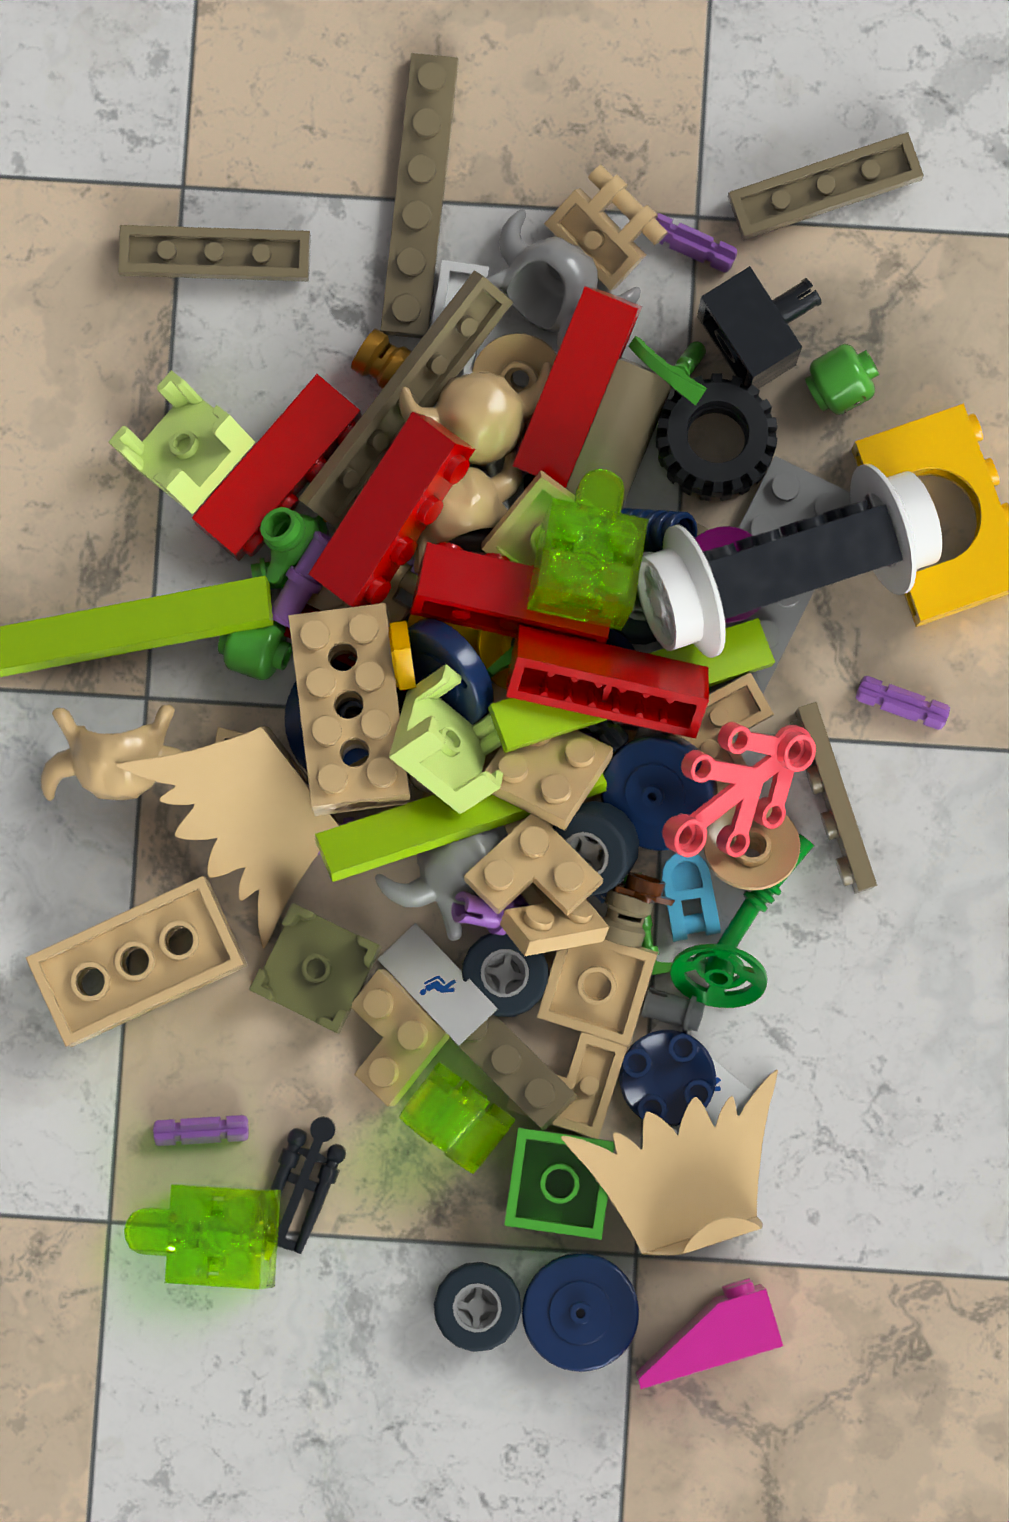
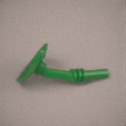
M799 834L800 854L795 868L814 847L801 834ZM786 879L767 889L752 890L751 892L745 891L743 894L745 900L717 944L695 945L684 949L676 955L671 965L670 975L673 984L683 995L689 999L693 995L697 996V1002L711 1007L737 1008L757 1001L764 994L768 979L765 968L755 957L738 949L737 946L760 911L766 912L768 909L766 903L772 904L775 901L773 895L779 896L782 891L779 887ZM740 958L748 962L751 965V967L744 966V963ZM696 970L699 976L709 984L706 988L693 981L686 972ZM746 981L751 983L747 987L739 990L725 991V989H731L741 986Z

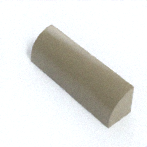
M625 358L618 359L566 487L568 491L609 521L612 520L618 510L623 508L672 389V386L653 370ZM605 549L599 555L600 557L603 556Z

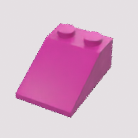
M750 1278L722 1286L724 1295L714 1297L636 1371L640 1389L783 1347L766 1288L762 1284L754 1285Z

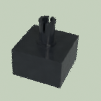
M749 266L701 296L697 317L734 375L742 378L741 384L749 388L753 384L759 389L796 366L802 345L788 324L812 308L822 304L818 292L815 290L811 293L813 285L807 278H804L799 284L772 300Z

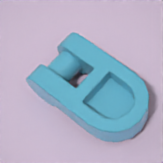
M679 854L673 855L666 861L662 870V881L666 883L664 895L675 900L672 906L666 905L673 942L688 940V934L705 932L706 936L720 934V922L711 874L706 861L697 854L692 857H683ZM700 899L702 912L684 916L681 902Z

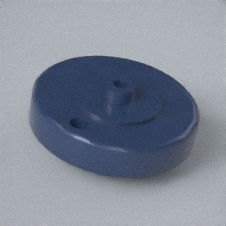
M423 618L410 626L408 634L415 683L418 684L447 664L462 677L460 684L439 698L472 725L489 713L488 707L494 703L493 686L484 663L470 643L454 628L436 619Z
M651 733L633 739L617 750L603 773L607 782L606 792L601 793L602 802L613 805L627 815L635 826L639 847L648 850H670L665 845L662 835L666 821L679 814H692L718 793L717 781L708 780L704 783H698L682 773L681 764L685 755L692 750L699 749L687 740L672 734ZM702 761L697 763L695 773L700 769Z
M571 1253L551 1260L534 1275L524 1295L522 1320L529 1342L541 1357L564 1370L586 1372L611 1364L626 1351L637 1330L639 1305L630 1280L618 1266L598 1255Z

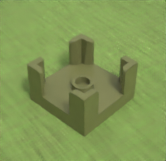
M292 902L282 922L284 927L264 968L259 969L249 990L340 1034L352 1009V1002L360 993L382 947Z

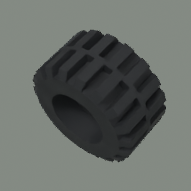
M712 373L711 379L703 380L701 375L693 378V380L707 389L696 406L677 390H675L671 400L668 399L659 418L656 434L658 460L661 468L665 467L667 478L673 484L677 482L681 485V491L689 496L693 492L701 495L700 500L710 501L711 497H720L721 501L730 500L734 494L739 493L741 496L750 491L751 486L754 483L758 484L764 477L777 445L776 417L771 415L772 406L767 399L762 400L759 397L760 390L753 384L748 388L741 384L742 378L734 375L732 380L722 379V373ZM710 413H720L731 417L740 425L745 436L744 447L741 453L736 458L722 463H713L700 458L688 443V431L693 421L700 416Z

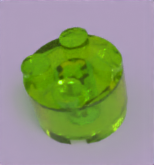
M438 1061L404 1106L399 1118L429 1144L432 1143L442 1150L444 1155L468 1172L475 1174L509 1131L516 1119L494 1102L488 1109L487 1106L490 1101L484 1092L466 1079L458 1086L457 1084L462 1078Z

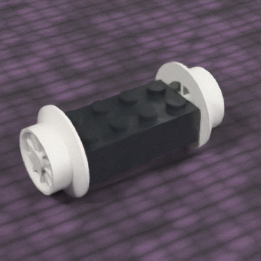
M872 464L860 465L855 469L851 478V505H845L808 519H802L781 526L779 529L735 541L737 551L734 543L702 552L700 546L688 530L680 525L669 527L664 535L663 550L642 556L636 563L635 574L638 595L651 631L660 645L668 651L694 644L703 655L713 658L720 655L724 649V619L872 570L885 588L893 594L902 595L908 593L915 583L916 569L938 562L942 553L940 522L926 487L912 472L905 471L886 477Z

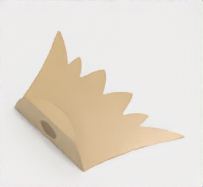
M261 726L234 738L194 750L157 758L117 763V767L136 776L175 785L174 788L159 798L161 802L172 805L194 804L192 810L179 824L175 836L185 840L217 838L208 861L207 875L209 878L223 876L242 867L245 868L239 884V900L243 901L256 890H259L258 928L262 947L265 948L290 896L319 853L315 834L339 826L334 814L315 816L311 806L308 776L273 731L267 726Z
M778 1070L771 1073L757 1088L739 1116L737 1115L734 1097H729L720 1111L716 1126L712 1124L705 1107L697 1097H694L688 1104L680 1123L678 1135L660 1117L651 1112H646L643 1119L641 1150L633 1141L617 1132L613 1133L616 1154L582 1139L561 1136L569 1149L581 1160L607 1193L629 1228L642 1255H683L762 1229L763 1223L757 1217L758 1179L764 1131Z

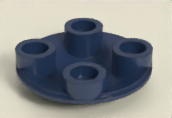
M658 1030L641 1037L629 1048L622 1062L619 1082L624 1100L638 1117L644 1119L645 1113L651 1112L671 1127L680 1125L685 1110L694 1097H697L705 1108L708 1106L715 1090L716 1071L709 1052L697 1039L677 1030Z

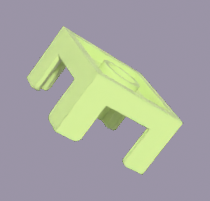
M171 370L157 386V390L173 406L143 441L129 428L122 426L108 443L138 472L193 514L254 445L255 441L227 412L217 405L213 408L185 380Z
M445 664L416 684V688L407 691L389 758L455 811L462 814L500 789L504 774L500 770H496L492 774L488 771L482 772L486 755L500 747L501 743L490 714L472 725L439 698L460 684L462 677Z

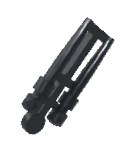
M325 1116L318 1117L311 1124L310 1132L314 1140L310 1149L301 1148L307 1140V1133L304 1130L294 1128L289 1132L287 1137L289 1144L287 1148L282 1149L278 1162L280 1165L254 1234L269 1243L299 1254L303 1252L331 1184H335L340 1172L337 1167L346 1157V1149L340 1144H333L328 1148L327 1158L319 1153L323 1142L332 1139L336 1132L333 1120ZM302 1155L306 1160L300 1175L291 1172V1170L296 1168ZM315 1162L322 1163L317 1178H319L318 1182L309 1179ZM288 1181L295 1184V1188L278 1231L274 1233L267 1230V1227ZM308 1189L313 1191L314 1194L296 1242L286 1236L304 1190Z

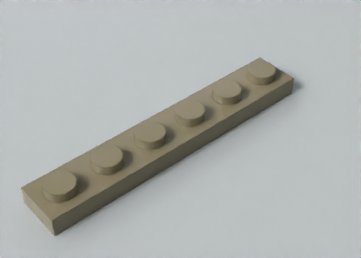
M411 53L380 329L386 335L422 338L430 327L459 64L457 57Z
M474 270L298 499L337 529L405 424L399 406L401 388L408 387L419 406L433 407L447 382L451 378L457 377L514 302L487 278Z

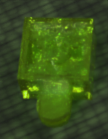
M595 469L587 472L577 487L574 502L552 498L541 524L527 603L528 610L617 630L623 629L634 608L648 519L621 513L624 485L622 479L615 473L606 469Z
M171 1184L170 1209L142 1208L133 1212L126 1221L124 1229L125 1240L129 1248L138 1254L166 1256L165 1283L258 1290L275 1287L281 1190L201 1184ZM214 1196L224 1197L223 1200H214Z

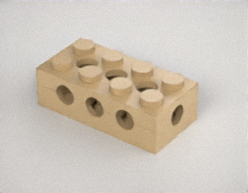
M381 603L288 615L311 806L315 816L410 803L408 773L389 758L400 718V709L390 648L386 604ZM350 654L357 659L356 664L347 671L334 669L332 663L339 655ZM356 701L363 706V709L355 718L345 719L337 714L339 707L345 702ZM361 748L369 753V757L361 766L351 767L343 762L345 754L351 749Z
M204 876L26 957L66 1047H74L248 966L208 878ZM187 928L193 935V945L187 953L176 955L170 947L171 936L175 931ZM142 948L149 957V964L142 974L134 976L128 971L126 960L133 950ZM98 969L104 976V987L98 994L89 996L83 989V978L88 971Z

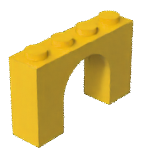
M964 403L857 440L851 449L857 467L863 464H872L886 477L909 471L917 477L931 475L945 478L955 483L965 492L974 508L976 528L969 548L954 559L917 571L912 589L904 594L916 627L1009 595V504L1007 502L1001 504L994 487L1000 484L998 472L991 458L984 459L978 444L979 441L983 440L980 423L974 413L967 414Z

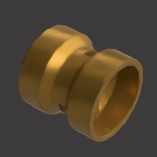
M375 328L367 336L356 353L351 369L362 376L370 375L377 379L379 387L383 389L412 351L405 346H394L389 342L386 334Z

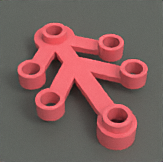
M736 722L726 723L718 734L720 747L736 755L742 754L746 750L766 754L764 758L753 766L714 760L710 755L699 750L688 752L681 764L682 773L686 777L698 783L715 780L730 784L692 814H679L668 819L662 830L665 845L683 857L695 856L705 846L707 840L706 828L735 805L736 809L731 825L723 827L718 833L716 840L718 849L731 857H740L748 850L750 845L749 831L753 819L756 823L768 829L779 827L786 816L785 803L794 772H801L807 769L815 758L816 745L806 729L798 725H788L780 729L773 736L751 732L747 727ZM738 732L737 740L732 744V738ZM702 761L700 769L695 773L697 763ZM773 776L768 797L759 799L763 783ZM772 807L771 815L766 819L767 812ZM736 836L735 843L730 847L732 838Z

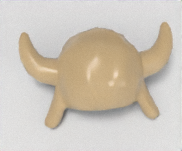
M550 362L544 363L537 381L530 388L518 393L509 385L504 377L488 371L473 372L471 374H464L461 377L451 378L442 389L435 407L419 406L415 402L410 389L403 387L401 388L399 398L400 412L405 422L412 411L431 417L476 450L469 459L470 464L494 462L508 455L517 445L520 448L527 430L524 422L533 416L552 365Z
M515 448L505 456L503 469L497 475L489 478L480 469L469 467L466 475L458 483L452 485L442 501L443 509L433 523L425 527L416 541L415 573L419 571L427 542L433 544L448 542L457 536L477 529L494 528L508 510L503 505V502L515 494L522 482L523 470L512 466L517 455Z
M162 705L152 724L143 725L127 732L112 734L95 733L87 730L85 726H77L67 709H54L52 715L66 737L70 748L56 753L45 763L41 775V788L45 798L48 801L53 800L59 782L63 778L76 776L82 787L92 792L99 799L121 801L137 799L146 790L152 788L156 781L131 774L117 767L116 764L183 752L180 749L163 745L175 709L171 705Z

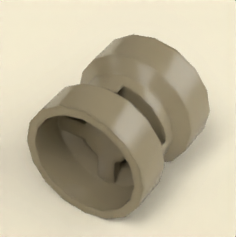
M612 888L606 894L605 903L608 908L606 915L602 917L609 926L605 940L624 946L640 948L646 934L643 929V923L645 918L651 915L654 903H645L635 897L615 892L614 888Z

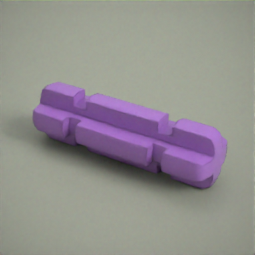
M657 213L658 217L656 220L668 231L659 244L663 245L665 241L670 244V249L701 263L707 260L711 262L710 267L719 271L728 272L731 269L737 256V249L734 246L723 241L717 244L713 242L714 237L682 223H679L678 226L672 224L673 219Z
M870 676L862 678L856 693V699L859 702L874 706L875 703L881 705V710L915 722L918 719L923 720V725L937 730L945 726L950 713V707L947 704L934 699L931 702L925 701V696L892 684L886 687L882 685L883 681Z
M244 1115L226 1116V1120H221L220 1116L185 1118L175 1123V1119L157 1120L154 1122L153 1136L157 1146H172L180 1141L182 1145L221 1143L222 1139H227L228 1142H239L248 1139L249 1124L247 1117Z

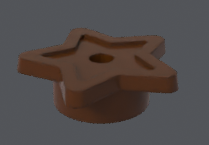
M629 872L626 882L621 881L619 885L614 887L615 892L635 897L649 904L660 903L672 906L675 902L674 899L663 895L666 884L664 881L640 873Z

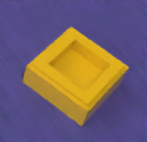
M407 621L390 623L388 633L396 687H399V690L416 688Z

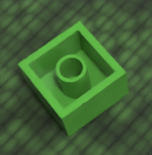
M518 1127L504 1226L602 1240L608 1195L587 1167L565 1144L561 1136L582 1139L603 1147L614 1153L615 1148L614 1141Z

